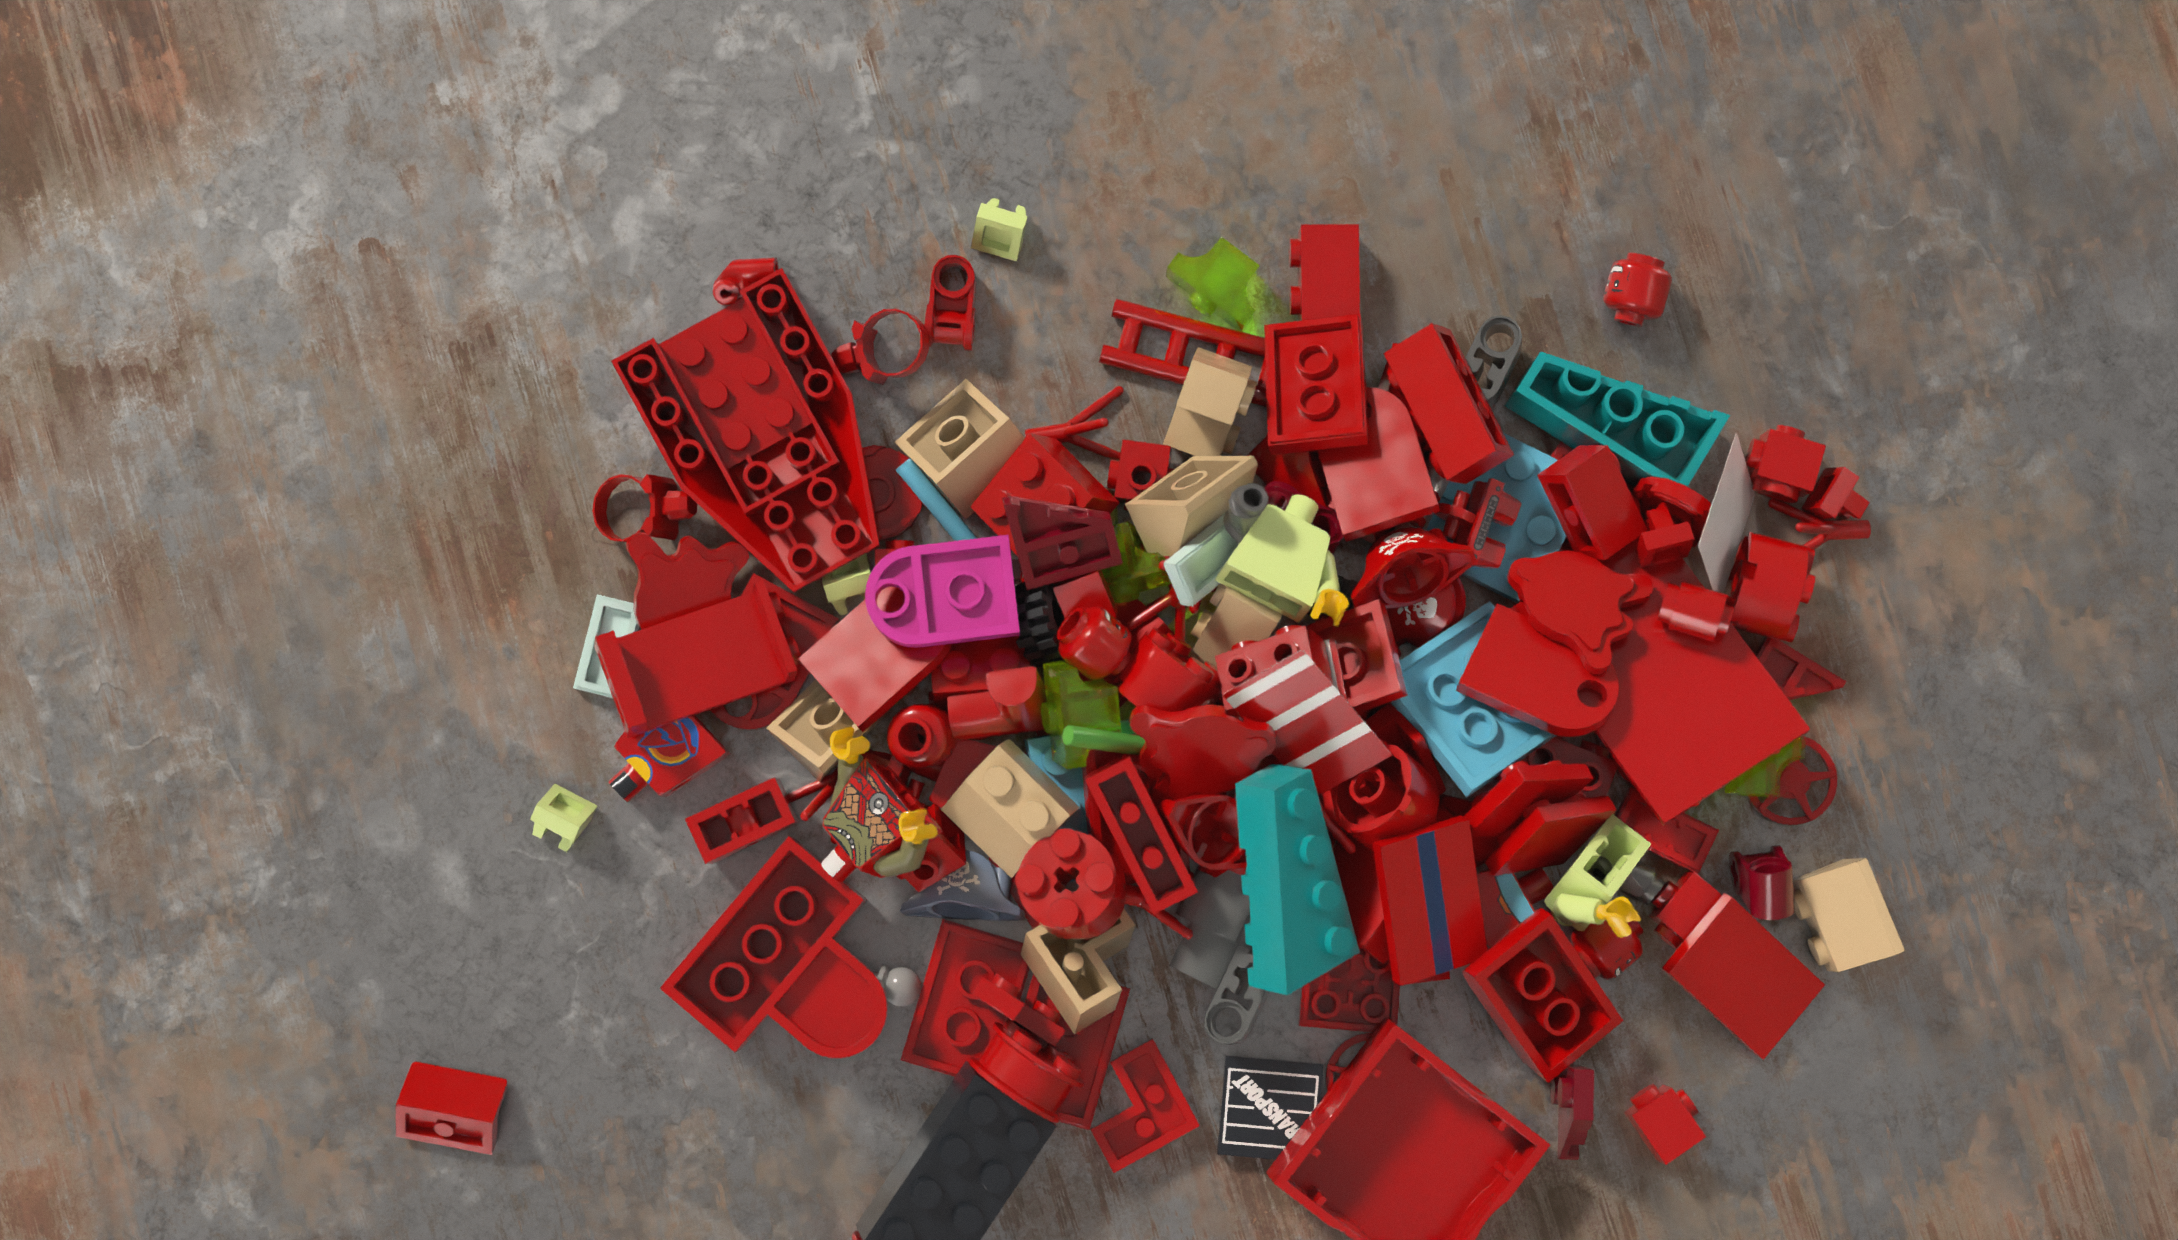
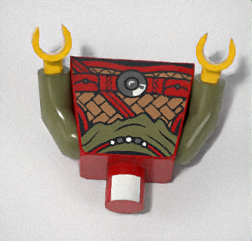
M852 726L837 730L830 737L831 750L838 758V777L830 809L823 818V827L837 843V846L822 861L821 865L832 878L840 883H843L856 868L879 878L892 877L917 870L922 864L927 845L937 838L943 830L892 768L866 757L863 760L861 754L868 751L870 743L864 736L853 738L855 730Z

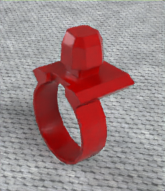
M896 308L883 309L871 315L865 324L854 320L851 329L856 343L849 342L841 345L831 353V357L839 372L850 374L862 371V375L868 381L884 385L888 377H906L920 368L925 362L929 351V335L924 324L915 315ZM902 313L915 322L920 333L921 346L917 358L908 368L898 373H885L879 368L874 357V341L878 330L873 327L880 319L890 314Z
M619 474L608 478L599 487L593 502L594 522L601 534L613 541L627 542L629 538L622 539L613 532L609 526L606 514L608 499L621 482L633 479L649 495L651 505L649 517H646L642 527L636 533L643 532L651 537L675 540L679 533L678 521L690 519L697 513V503L684 491H677V484L673 478L646 474L644 478Z

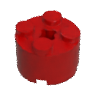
M1748 532V536H1744L1738 548L1728 579L1732 580L1730 596H1727L1725 604L1734 607L1730 622L1735 629L1776 640L1793 642L1800 621V615L1796 614L1799 603L1808 604L1815 585V575L1809 574L1813 565L1815 550L1800 544Z
M1154 627L1150 632L1144 633L1131 651V658L1126 668L1111 679L1113 684L1120 685L1117 690L1135 706L1146 705L1161 711L1175 712L1195 706L1216 705L1222 696L1217 667L1208 661H1205L1203 664L1199 660L1188 656L1192 651L1191 646L1173 633L1168 632L1166 635Z
M1385 740L1380 741L1391 752V757L1323 793L1324 807L1328 816L1341 829L1373 853L1372 842L1439 822L1437 815L1439 790L1434 777L1403 749L1389 744Z
M1064 828L1059 829L1049 837L1041 838L1027 851L1016 872L1015 883L1024 908L1047 931L1059 938L1089 939L1097 937L1109 930L1117 922L1124 910L1126 901L1124 871L1116 858L1104 845L1086 833ZM1072 879L1079 885L1078 889L1073 893L1066 887L1067 883Z

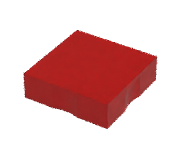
M1385 1017L1276 1158L1266 1174L1276 1186L1328 1226L1340 1230L1352 1240H1476L1486 1221L1511 1198L1550 1147V1144Z

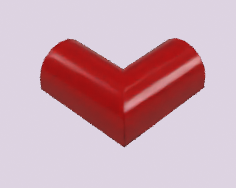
M1034 666L989 672L986 674L987 691L955 694L947 697L950 729L956 741L1039 731L1046 728L1053 718V702Z

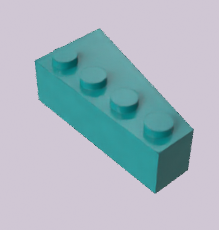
M1541 351L1528 366L1504 405L1573 449L1579 445H1608L1610 451L1620 462L1621 474L1624 480L1634 487L1641 478L1651 476L1667 478L1688 487L1730 417L1729 414L1717 410L1710 412L1692 406L1690 401L1675 396L1668 398L1644 390V386L1628 380L1621 382L1603 376L1601 371Z
M1271 764L1235 784L1239 847L1246 849L1247 859L1245 874L1241 875L1242 894L1249 895L1251 923L1245 924L1246 944L1252 946L1254 966L1247 968L1248 985L1258 989L1289 995L1360 951L1312 771Z

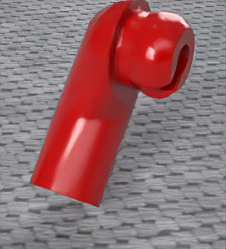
M777 258L737 259L731 261L713 284L714 299L721 305L726 306L739 301L742 298L740 290L779 270Z

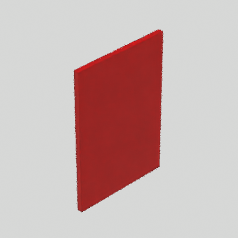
M1639 536L1607 560H1598L1610 570L1620 574H1643L1648 576L1653 582V592L1649 600L1644 603L1620 608L1621 612L1632 619L1633 628L1629 636L1610 645L1612 652L1611 663L1618 677L1619 693L1609 718L1602 726L1595 730V733L1664 826L1690 808L1698 806L1702 800L1773 754L1780 753L1781 749L1809 732L1810 728L1731 622L1727 634L1716 633L1714 642L1668 629V623L1657 621L1668 583L1681 586L1683 581L1705 587L1683 558L1641 568L1635 552ZM1523 601L1510 608L1529 617ZM1586 688L1577 692L1579 700L1588 707H1598L1604 703L1602 696L1596 690Z

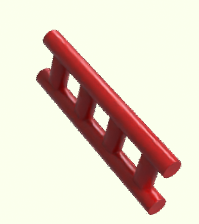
M1115 300L1111 317L1125 320L1118 348L1103 344L1099 363L1184 385L1190 368L1183 365L1189 339H1197L1218 345L1216 354L1233 360L1236 350L1264 357L1251 403L1267 407L1265 338L1128 301ZM1143 326L1171 333L1164 360L1136 353Z

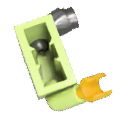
M1249 483L1238 487L1230 496L1229 509L1225 512L1223 522L1225 530L1239 545L1219 571L1215 581L1298 623L1315 602L1310 614L1311 618L1318 619L1320 613H1325L1332 617L1334 620L1333 625L1338 626L1348 606V600L1340 592L1335 557L1328 550L1330 536L1326 531L1312 525L1319 508L1317 503L1309 497L1297 494L1291 497L1284 511L1274 505L1266 506L1268 496L1260 485Z
M1612 814L1545 898L1544 902L1551 909L1553 918L1561 925L1573 926L1578 931H1584L1590 923L1602 924L1606 920L1617 937L1630 935L1632 930L1627 923L1630 921H1640L1641 917L1626 897H1617L1613 900L1611 898L1619 890L1633 900L1639 899L1645 905H1648L1663 887L1665 882L1657 877L1655 868L1639 861L1651 843Z

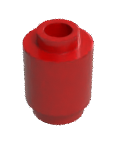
M1683 581L1681 586L1668 583L1657 621L1668 623V629L1714 642L1716 633L1727 634L1734 607L1725 604L1727 594Z

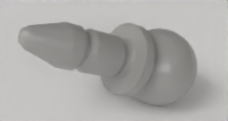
M884 964L881 965L879 972L871 969L883 984L887 1000L891 1004L907 1006L918 998L921 991V982L913 970L906 967H897L890 971L888 966Z

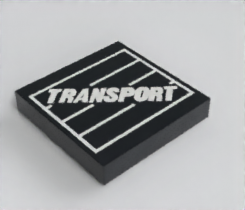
M1225 1055L1217 1154L1276 1160L1321 1101L1323 1064Z

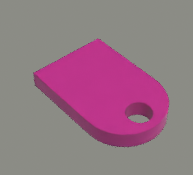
M1009 535L909 546L889 553L876 564L866 585L865 602L872 622L887 639L906 647H927L1020 636ZM887 587H897L905 594L903 606L893 613L884 612L877 605L879 593Z

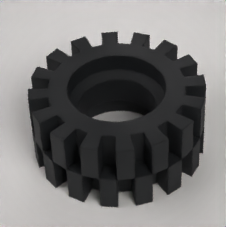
M1025 581L1015 585L1020 636L1015 642L1019 649L1025 648L1023 656L1027 661L1032 660V664L1036 667L1041 666V668L1065 662L1059 654L1060 641L1057 639L1059 627L1065 620L1053 591L1054 584L1058 582L1029 590L1026 588Z

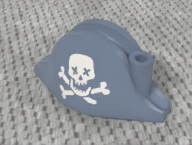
M965 850L966 865L920 893L917 892L905 901L900 909V912L905 916L1025 921L1024 911L1010 900L1012 878L984 856Z

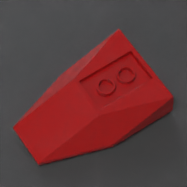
M780 268L740 290L743 298L660 344L652 338L611 360L680 488L795 593L879 547L880 544L853 395L783 268Z

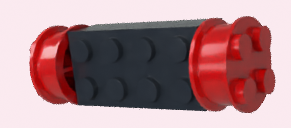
M1008 1018L1004 1025L994 1022L992 1028L996 1032L995 1036L979 1059L971 1057L969 1061H965L857 1222L856 1227L858 1230L854 1231L851 1235L852 1240H981L1057 1127L1055 1123L1058 1124L1062 1118L1058 1114V1110L1074 1086L1083 1088L1085 1082L1080 1077L1083 1071L1071 1063L1073 1059L1050 1043L1045 1050L1041 1048L1042 1045L1032 1038L1033 1033L1016 1021Z

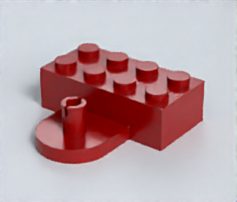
M791 836L786 838L668 977L660 989L733 1052L740 1051L770 1016L801 1044L818 1055L828 1058L854 1056L867 1049L877 1040L885 1026L888 1015L887 995L880 979L871 969L835 940L838 934L866 903L867 899L846 881L840 883L832 878L822 867V861L796 838Z

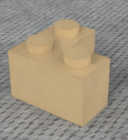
M1198 347L1188 370L1163 445L1171 446L1194 456H1221L1222 451L1232 454L1241 427L1234 425L1233 421L1236 413L1246 416L1257 385L1256 381L1249 379L1252 366Z
M1220 583L1209 601L1217 606V609L1214 613L1205 609L1190 633L1197 637L1198 641L1189 656L1203 664L1205 661H1208L1217 667L1216 655L1231 651V647L1234 644L1242 641H1260L1269 638L1283 614Z
M1125 909L1117 922L1109 930L1094 938H1059L1047 931L1042 925L1025 935L1021 956L1074 1034L1116 1009L1122 989L1103 961L1129 946L1135 924Z

